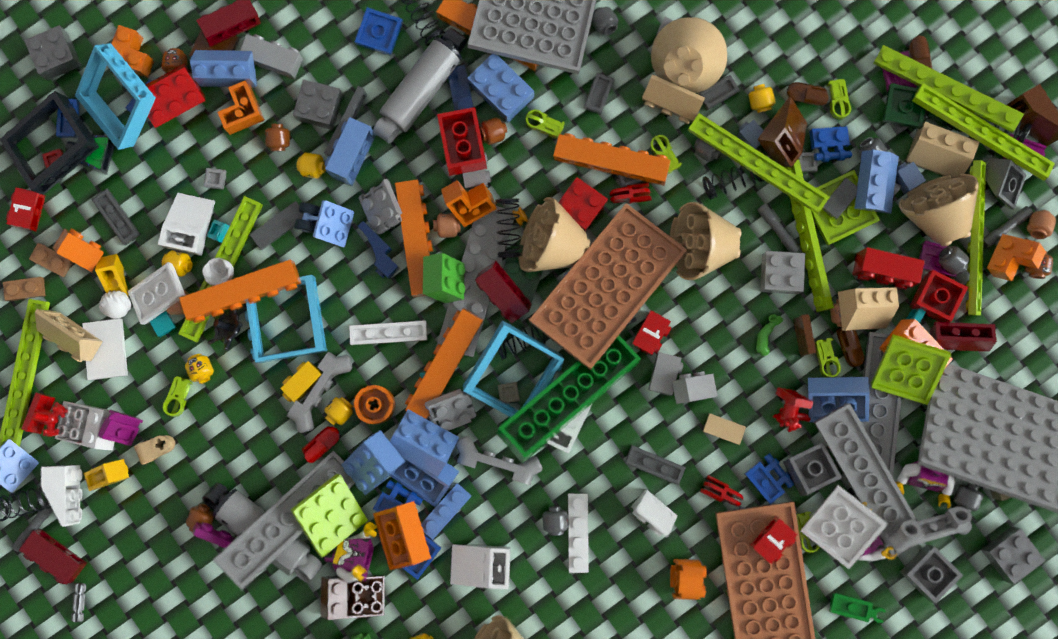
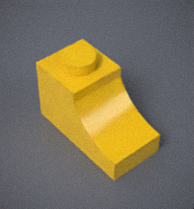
M113 254L101 257L95 271L105 292H125L129 297L124 277V268L118 255Z
M124 459L100 465L84 473L89 491L129 478L128 467Z

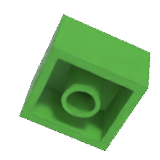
M444 253L423 257V294L443 303L464 300V263Z

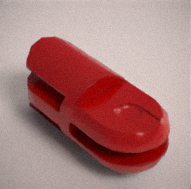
M649 182L613 189L609 195L614 197H611L610 200L613 203L628 202L629 204L652 201L651 196H647L651 194L648 188Z
M327 426L302 448L307 462L314 463L338 442L340 433L337 428Z
M707 475L706 479L712 483L705 481L703 486L719 494V496L703 488L700 490L701 493L719 502L723 500L738 507L742 504L736 500H743L742 494L730 489L728 484Z

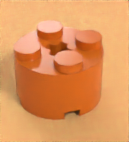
M370 385L357 393L354 407L358 418L363 422L382 424L392 417L396 403L393 394L388 389L378 385ZM378 400L377 404L379 407L372 409L373 405H371V402Z
M674 559L673 562L676 564L671 565L670 587L675 589L672 597L684 600L704 598L706 589L703 585V578L706 577V566L701 565L699 560Z

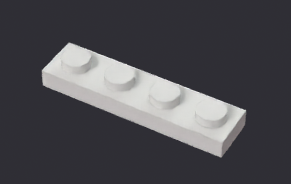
M427 321L349 326L350 345L428 340Z
M587 493L568 494L569 573H589Z

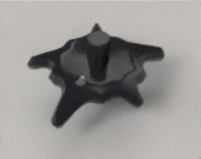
M237 309L223 311L224 314L214 317L215 335L207 342L208 344H213L220 340L224 343L225 351L230 349L233 338L237 336L240 328L243 326L239 321Z

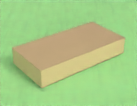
M709 413L702 432L740 445L746 427Z

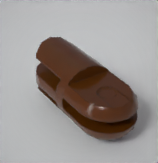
M916 36L909 46L911 59L932 68L929 44L924 36Z
M793 82L787 88V96L791 97L793 101L822 106L828 102L829 96L824 87Z
M842 328L836 329L846 363L851 367L861 366L864 362V354L857 331H842Z

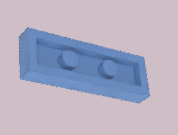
M457 483L421 523L423 532L433 540L472 495Z

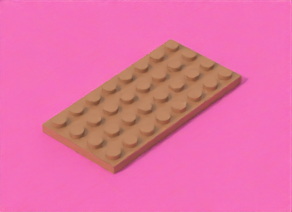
M626 203L532 315L529 322L591 370L683 257L687 249Z
M790 501L715 513L734 639H815L794 502ZM777 516L798 535L795 537L796 541L794 544L784 549L782 557L777 562L770 564L750 544L771 520Z

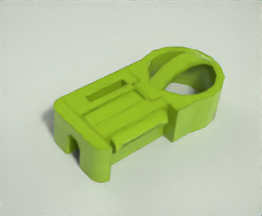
M844 79L830 81L826 85V87L829 86L832 99L830 102V113L835 119L842 120L851 111L846 82ZM835 104H840L841 115L835 112Z
M531 110L526 115V124L530 129L558 139L559 134L564 129V122L561 124L560 121L550 117L547 118V114L542 113L540 110ZM532 114H538V115L541 116V118H539V117H537V116H535V115H532ZM528 118L534 119L541 124L533 126L528 122Z
M663 135L655 136L650 143V149L655 156L660 154L667 156V159L671 160L668 174H670L674 170L679 169L682 163H678L679 161L673 153L672 146L667 137ZM660 139L664 140V142L666 143V149ZM655 140L658 142L662 151H657L654 149L653 142Z
M832 338L815 342L820 373L825 378L836 377L841 371L838 357L834 356L831 344ZM829 362L833 363L837 368L835 375L831 373Z
M178 376L174 378L168 396L163 403V410L167 415L177 417L183 413L187 402L184 399H186L191 387L190 384L193 385V382ZM176 400L174 408L170 414L167 410V406L171 401Z
M808 511L796 514L801 549L807 553L817 551L820 546L817 544L813 550L809 537L801 532L802 527L810 519L809 514H812ZM804 538L806 540L808 549L804 546Z

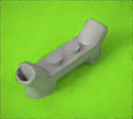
M328 352L317 367L323 373L304 403L296 400L289 410L287 417L295 421L299 433L314 429L311 411L321 403L323 399L321 395L324 391H328L333 384L331 380L334 375L352 370V362L348 355L336 357Z
M470 436L461 438L455 445L459 452L457 463L476 468L477 461L506 469L514 472L512 480L531 485L533 476L543 469L536 456L530 457L524 463L515 464L513 463L514 459L505 456L502 459L495 458V453L484 450V454L479 453Z
M955 507L948 509L943 515L916 522L915 519L903 522L899 530L889 535L888 541L896 552L902 553L909 547L956 533L965 535L972 528L970 522L971 514L965 508Z

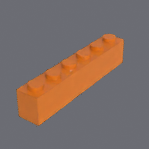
M443 0L436 13L438 19L470 36L477 6L473 3L467 4L463 0ZM514 59L534 71L538 67V64Z
M569 133L559 134L553 155L555 161L665 186L671 161L667 159V156L660 154L652 156L643 150L635 152L626 146L613 147L608 142H601L600 144L586 137L578 139Z
M418 179L395 183L398 204L402 211L400 215L402 218L401 227L411 295L413 298L426 296L423 294V257L430 255V252L433 251L432 241L428 240L427 233H430L429 222H425L424 217L427 214L426 203H422L421 197L425 196L423 184L420 185Z
M290 259L180 297L179 299L186 320L199 323L204 321L207 316L212 315V317L222 315L224 310L239 309L242 307V304L247 302L249 304L261 301V297L267 296L270 298L277 296L279 291L285 289L286 291L294 290L297 288V285L302 283L295 262Z
M465 308L461 311L457 310L452 319L455 323L452 328L448 327L443 335L446 339L442 345H437L433 352L436 355L433 362L428 361L424 368V371H426L423 378L419 377L414 386L417 388L414 395L410 394L405 402L408 405L405 409L406 411L409 409L425 419H428L430 416L425 403L441 396L484 320Z

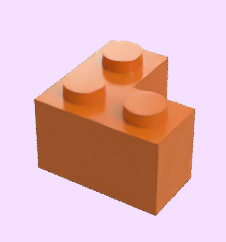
M118 25L111 44L137 75L148 78L154 60L148 54L139 52L144 38L137 31Z
M246 80L228 87L235 105L217 113L224 129L230 135L265 121L253 90Z
M458 180L441 189L446 206L464 227L497 209L493 195L484 183L468 192Z
M72 228L70 231L64 229L53 246L54 251L92 272L104 253L100 249L101 245L92 240L89 243L83 239L84 236Z
M1002 234L987 269L993 277L1012 281L1019 265L1039 269L1046 251L1040 242Z

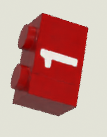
M16 187L15 192L11 196L12 203L6 215V224L15 228L37 232L45 195Z
M650 310L631 345L649 356H652L653 353L657 354L662 346L660 343L662 337H667L672 328L669 326L671 321Z
M775 516L750 546L767 562L772 564L782 557V552L786 547L789 548L796 541L795 537L798 534L780 518Z

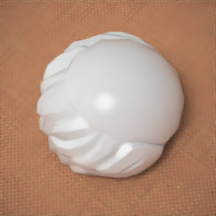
M213 258L204 265L203 275L209 285L215 286L231 280L234 275V268L225 259Z
M109 291L102 296L99 308L104 315L113 319H120L126 316L127 312L131 309V300L125 292Z

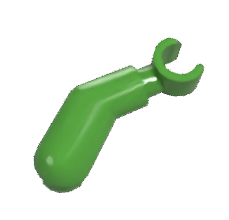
M770 315V323L766 324L757 335L756 350L762 356H766L770 352L768 338L773 332V328L783 322L781 316Z

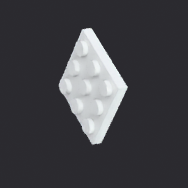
M838 485L802 527L801 532L850 569L887 526V522Z

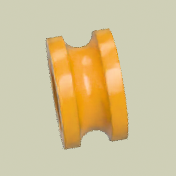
M521 206L518 207L517 211H512V213L520 215L516 219L520 226L523 225L524 221H529Z

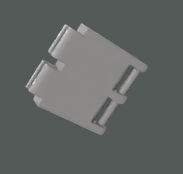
M387 179L381 181L379 186L370 188V191L365 195L361 194L359 196L371 229L375 230L377 234L384 233L391 226L393 227L402 221L400 216L402 214L401 208Z
M461 389L425 403V407L430 413V421L436 425V421H438L440 427L447 431L471 422L472 418L476 417L470 394L461 391Z

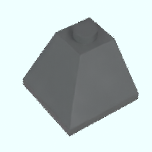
M989 158L986 165V181L994 195L1010 209L1014 210L1027 174L1012 160Z

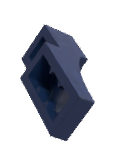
M465 65L457 66L448 77L455 111L473 107Z
M362 221L358 227L365 234L373 248L376 257L374 265L377 267L375 271L382 278L386 276L390 279L400 269L387 256L392 249Z

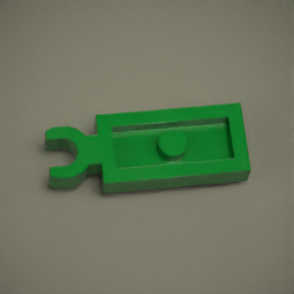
M835 592L832 594L829 612L868 623L870 617L878 623H883L884 620L877 618V613H885L886 610L881 607L872 608V602Z

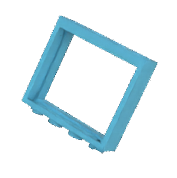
M111 43L94 45L75 97L118 150L133 147L156 97ZM106 66L111 69L136 100L126 126L121 123L96 92Z
M313 275L300 277L302 284L297 285H306L315 347L264 356L256 303H246L247 311H245V318L250 326L248 338L252 341L253 346L250 352L256 363L327 352L316 277Z
M502 320L462 387L464 392L512 417L519 410L476 387L508 332L553 357L523 407L554 381L553 376L562 369L561 366L564 363V358L561 353Z

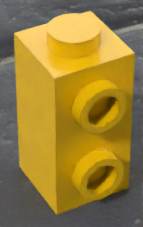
M302 362L296 368L297 372L293 376H288L282 382L283 386L280 388L284 392L282 395L289 402L300 401L321 377L322 372L312 362Z

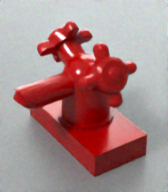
M777 387L776 395L785 401L784 407L780 409V413L773 415V418L780 423V427L788 426L787 431L791 432L792 430L802 428V425L798 423L799 420L810 422L811 418L808 414L799 413L798 411L800 407L811 409L813 401L795 390Z
M35 393L21 429L41 434L43 430V436H57L59 429H55V425L58 422L59 416L64 418L68 410L58 402L54 403V397Z

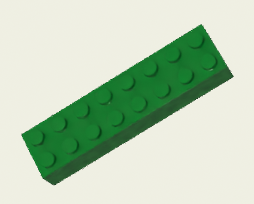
M618 335L591 370L577 361L498 428L496 434L516 457L524 463L636 367L641 358Z

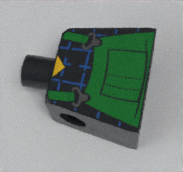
M92 135L99 148L80 164L107 175L115 145L106 135ZM68 141L66 144V151L70 149L76 142Z

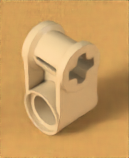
M168 435L156 436L134 446L141 465L152 462L158 457L171 452L175 448V440Z

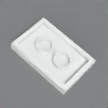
M169 262L127 291L139 322L144 325L166 311L173 304L179 302L180 297L186 296L172 263Z
M123 319L82 323L85 330L103 341L92 361H86L87 380L128 376Z

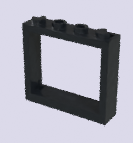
M56 91L48 95L43 102L0 138L1 143L31 191L42 195L47 193L99 148L69 99ZM60 108L80 140L36 177L17 144Z

